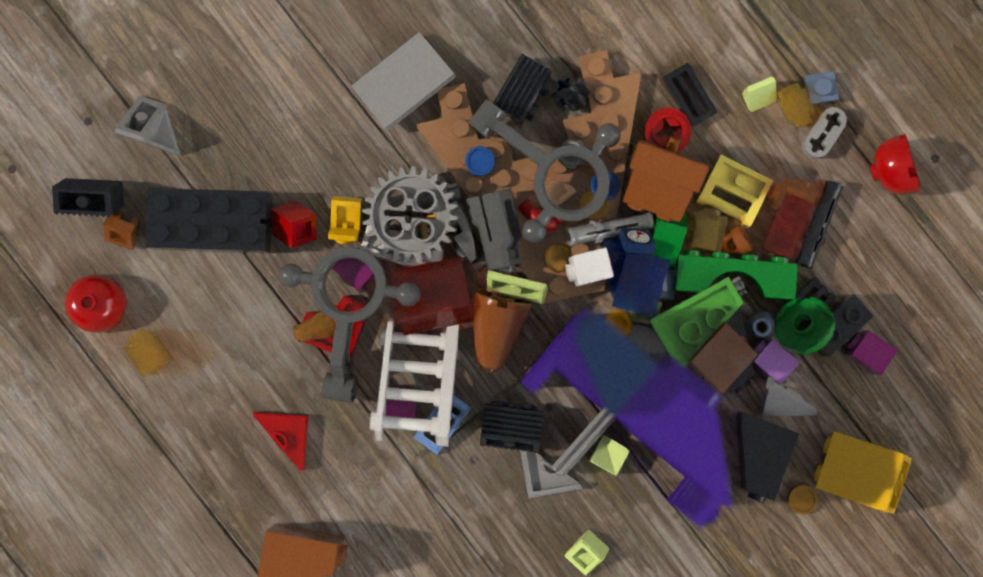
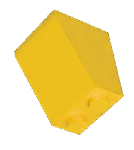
M834 431L832 437H827L823 448V453L826 454L823 465L819 464L815 472L814 481L817 482L816 488L880 511L894 514L912 458L903 453Z

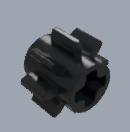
M564 76L556 82L554 86L555 92L552 93V97L561 111L566 110L568 107L570 111L574 112L586 105L588 100L586 95L590 94V91L580 76L576 77L575 80L572 76Z

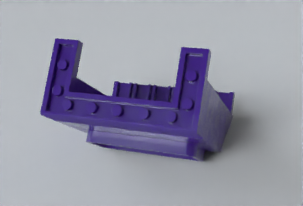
M589 309L572 316L522 378L521 382L534 394L554 370L599 408H604L573 339V336L578 332L573 328L574 325L586 312L590 316L593 315L590 314ZM651 353L649 358L658 367L615 414L617 417L615 421L685 476L666 500L702 529L705 524L710 526L721 513V510L718 508L721 504L733 511L718 415L713 410L722 397L669 354Z

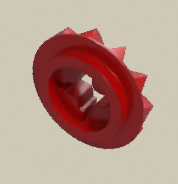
M675 108L659 109L647 120L645 138L649 144L665 149L669 141L666 135L657 136L664 129V121L669 128L679 127L680 129H677L672 134V136L681 139L676 152L678 153L687 146L691 139V123L680 110Z

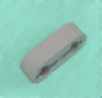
M830 107L824 110L802 142V151L808 158L819 159L825 156L840 136L847 123V117L840 108ZM835 115L837 117L835 122L839 125H834L829 131L824 130L829 122L825 117ZM820 135L824 138L820 143V147L823 150L813 152L811 150L813 145L810 143V140L815 141Z

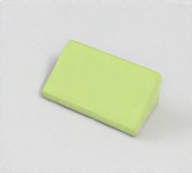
M488 270L486 290L544 304L548 285Z

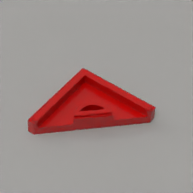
M253 412V417L257 419L269 433L268 435L298 467V470L304 471L309 415Z

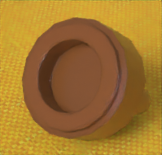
M742 225L731 228L729 230L730 233L722 238L721 245L724 251L731 255L740 253L745 255L753 250L752 242ZM732 239L737 246L735 248L729 245V241Z

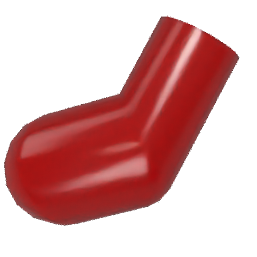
M529 199L524 200L518 208L528 220L536 219L541 213ZM553 216L546 225V230L549 232L557 230V226L561 225L563 220Z

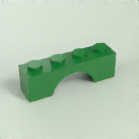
M683 250V255L678 256L674 267V291L700 293L709 288L713 280L721 274L737 273L748 278L754 284L760 298L795 300L798 264L789 263V258L771 257V262L759 261L760 256L742 255L741 260L730 259V253L713 252L712 257L701 256V251Z

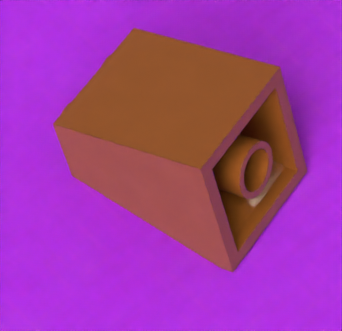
M274 524L265 534L257 577H326L333 575L336 569L342 567L346 560L348 545L343 544L345 536Z

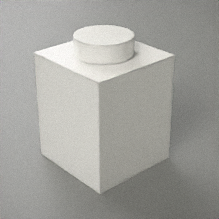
M607 247L571 256L568 258L569 264L565 265L569 282L574 281L575 287L614 277Z

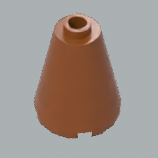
M478 288L473 296L474 362L479 365L480 370L496 373L497 369L504 367L532 309V302L489 292L486 288Z

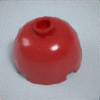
M906 134L892 137L878 146L875 152V164L870 165L874 182L880 181L884 189L892 194L903 195L921 191L914 158L911 151H909L910 145Z
M93 274L81 277L71 285L66 293L64 305L66 314L74 325L87 332L101 333L110 331L120 324L124 311L127 309V298L125 291L117 281L108 276Z

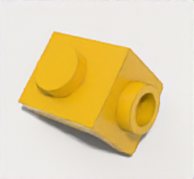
M332 197L328 239L335 240L340 244L358 241L361 232L362 198Z

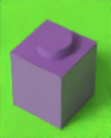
M767 339L765 342L760 340L753 347L758 356L752 361V365L767 378L773 376L774 381L779 385L786 380L800 363L774 339Z

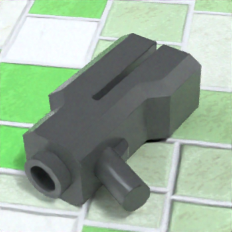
M511 188L466 199L471 223L478 227L484 249V254L472 263L474 269L481 271L488 266V270L497 269L498 273L501 274L514 271V265L522 262L519 251L522 233Z

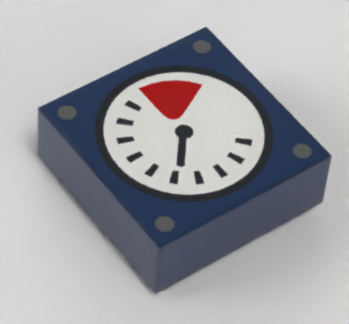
M621 228L619 238L626 253L654 254L656 244L650 230Z

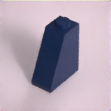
M598 311L592 316L586 312L573 327L578 331L573 336V339L605 411L614 417L655 371L658 365Z

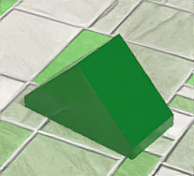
M687 213L683 214L680 222L675 220L667 222L656 216L652 232L656 249L654 254H647L646 260L675 267L688 229Z

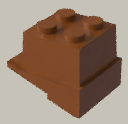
M670 136L665 149L638 140L637 145L633 147L630 163L631 172L626 184L623 202L628 203L627 205L636 211L643 212L648 210L656 213V216L661 220L680 222L693 193H699L709 165L677 154L676 152L681 142V139L678 137Z

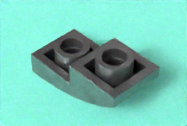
M459 206L457 209L452 210V215H456L460 219L451 221V225L456 229L460 228L462 232L454 237V241L457 244L453 249L462 261L468 259L472 264L476 260L474 239L469 223Z

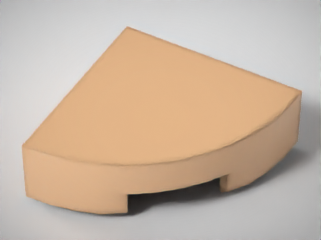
M559 181L545 182V190L549 199L558 207L576 193V190L567 183Z

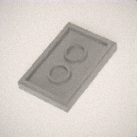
M419 32L351 85V87L386 131H389L456 78V76Z

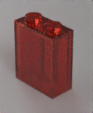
M461 257L391 271L393 282L388 283V285L399 287L403 283L411 282L420 289V299L413 306H404L396 298H391V301L396 300L397 307L392 308L395 325L401 324L404 335L474 321Z

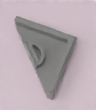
M773 376L768 377L761 404L762 417L817 415L816 405L813 402L804 401L799 393L788 386L783 387L774 381Z
M520 450L528 498L582 489L581 483L568 474L564 477L557 474L552 468L553 464L540 454Z

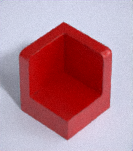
M292 201L271 209L272 234L289 247L295 248L317 239L316 214L297 201Z

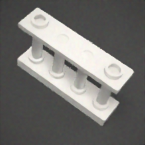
M388 318L387 328H381L380 345H384L378 406L377 412H371L370 430H375L377 441H382L383 429L389 428L431 432V435H436L437 446H448L459 323H447L446 333L441 332L440 335L395 332L394 318ZM393 343L439 347V350H444V359L438 360L437 363L392 359ZM390 371L436 375V378H442L441 389L435 388V391L390 388L388 387ZM387 399L433 403V406L439 407L438 417H432V420L385 416Z

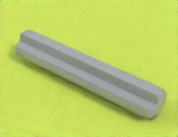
M603 408L553 464V470L564 477L617 417L610 416Z

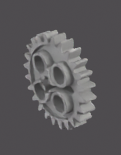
M412 166L410 174H407L405 167H400L399 176L391 170L388 171L390 180L387 181L379 177L378 181L381 187H370L371 191L375 194L374 198L365 197L364 199L371 204V208L362 210L363 213L370 215V219L363 222V225L372 226V230L366 234L367 237L376 236L377 239L373 246L378 247L383 244L382 254L387 255L393 251V260L395 261L402 254H404L405 263H410L412 255L415 256L417 262H422L423 253L429 259L434 258L432 249L435 248L437 251L443 252L444 249L441 242H452L450 237L447 236L448 231L457 232V229L451 225V221L460 219V217L452 215V210L457 209L459 205L450 204L449 201L455 196V193H445L444 191L449 184L444 182L438 185L440 177L438 174L433 175L429 179V170L424 168L420 175H418L416 166ZM400 190L404 195V202L401 206L395 207L391 203V195L395 191ZM425 193H431L434 197V203L429 209H424L420 205V198ZM412 206L414 212L434 213L437 215V218H412L410 223V219L407 217L386 216L385 211L408 212ZM394 220H398L402 225V231L396 237H393L388 229L389 224ZM423 222H427L432 229L431 235L427 239H422L418 235V227Z

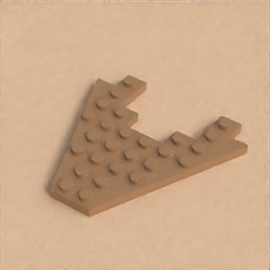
M607 50L578 56L582 79L590 91V94L586 95L590 114L563 120L567 140L581 141L589 150L597 141V131L603 124H614L620 130V141L613 147H607L600 156L607 171L615 173L621 182L620 192L615 198L609 200V210L603 218L598 219L600 222L617 218L641 80L640 72L613 78ZM465 83L440 89L437 95L443 118L416 124L418 131L454 180L458 182V185L468 198L511 188L522 233L523 225L528 219L518 210L519 205L524 200L529 199L541 212L544 209L540 205L534 190V176L538 165L529 158L513 161L509 143L497 135L491 136L489 139H478L476 130L468 124L473 116ZM474 147H486L494 155V168L485 176H475L466 167V155ZM558 159L548 169L545 182L559 181L571 185L576 190V193L559 207L565 210H575L580 208L582 196L586 192L591 191V181L596 174L591 165L586 161L583 165H577L576 168L570 169L565 167L564 163ZM585 218L577 221L563 220L562 224L557 226V230L551 232L546 230L545 237L536 243L527 241L522 233V240L519 244L522 262L517 265L528 280L548 285L545 298L546 304L604 291L606 280L575 287L574 281L569 282L566 271L561 273L552 271L545 260L547 248L555 243L565 244L572 256L607 247L610 259L613 237L603 239L601 243L596 244L593 241L574 246L567 244L565 229L589 224L590 219Z

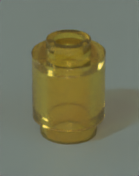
M799 83L792 84L777 92L779 97L777 102L789 126L795 124L798 129L813 121L811 116L816 114L805 88H801Z

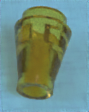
M321 311L304 322L295 325V337L298 342L334 338L336 320L329 318Z

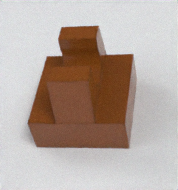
M117 211L112 217L107 216L103 223L105 241L133 250L137 243L140 218L134 216L131 222L123 221L124 216L121 211Z

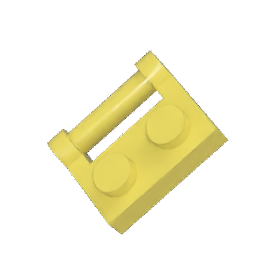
M719 155L696 202L703 206L707 204L741 221V225L750 228L774 180L723 155ZM714 187L750 203L748 210L745 211L711 194Z

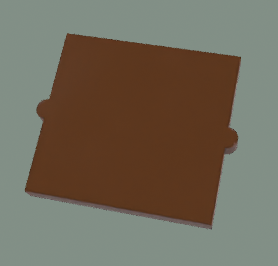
M723 322L689 361L702 373L704 380H709L721 393H724L758 354L745 342L744 336L738 335L726 322Z

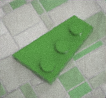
M727 277L649 320L667 354L685 367L690 362L689 359L723 322H727L743 304V301L730 278Z

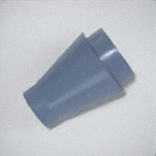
M757 311L749 317L747 329L755 339L766 340L775 333L776 323L771 313ZM760 321H764L768 325L767 330L764 332L758 331L756 328L757 323Z

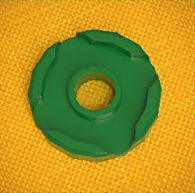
M809 297V299L797 298L784 305L775 319L776 326L774 331L775 336L786 350L802 355L813 353L824 347L833 336L835 329L834 315L825 302L815 297ZM804 320L811 321L810 326L806 330H797L800 322Z

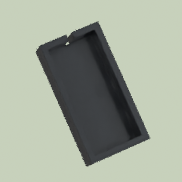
M148 188L145 247L153 250L270 253L271 227L261 224V219L272 222L273 195L266 191Z

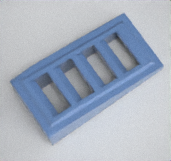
M453 394L452 405L460 410L461 413L457 416L451 412V419L454 422L450 425L449 438L472 408L455 394ZM435 407L427 418L428 420H432V417H438L439 407ZM418 431L413 438L438 455L443 446H437L436 443L424 435L425 431Z

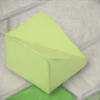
M602 435L589 461L617 476L630 449Z

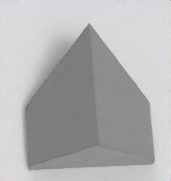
M139 96L116 126L115 133L125 139L181 157L167 112V104Z

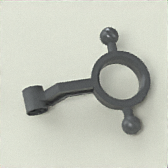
M487 99L483 102L468 124L487 139L495 133L538 165L534 176V190L540 205L544 209L536 219H530L523 225L522 233L527 241L532 243L541 241L546 235V225L553 216L561 220L577 221L593 215L601 208L607 198L610 181L607 168L600 156L607 147H613L620 141L621 133L616 125L611 123L603 124L598 129L597 141L590 150L582 146L567 145L554 149L545 155L514 129L502 122L507 116L502 110ZM566 156L579 157L588 162L597 178V188L592 200L584 207L575 210H565L556 206L549 199L545 190V176L548 169L555 161Z
M343 247L326 254L318 262L313 273L303 272L296 264H287L280 270L279 278L281 283L289 288L297 287L301 283L311 285L312 295L319 309L329 318L336 320L330 360L332 373L327 372L325 375L322 397L353 403L358 387V378L351 376L352 361L349 353L353 323L362 321L374 314L381 306L384 297L396 298L404 306L415 305L420 299V289L411 282L403 283L399 287L387 285L383 267L372 254L355 247ZM349 258L359 259L366 263L372 270L376 282L375 293L371 301L364 308L354 312L343 311L336 307L329 299L326 291V279L331 268L338 262Z

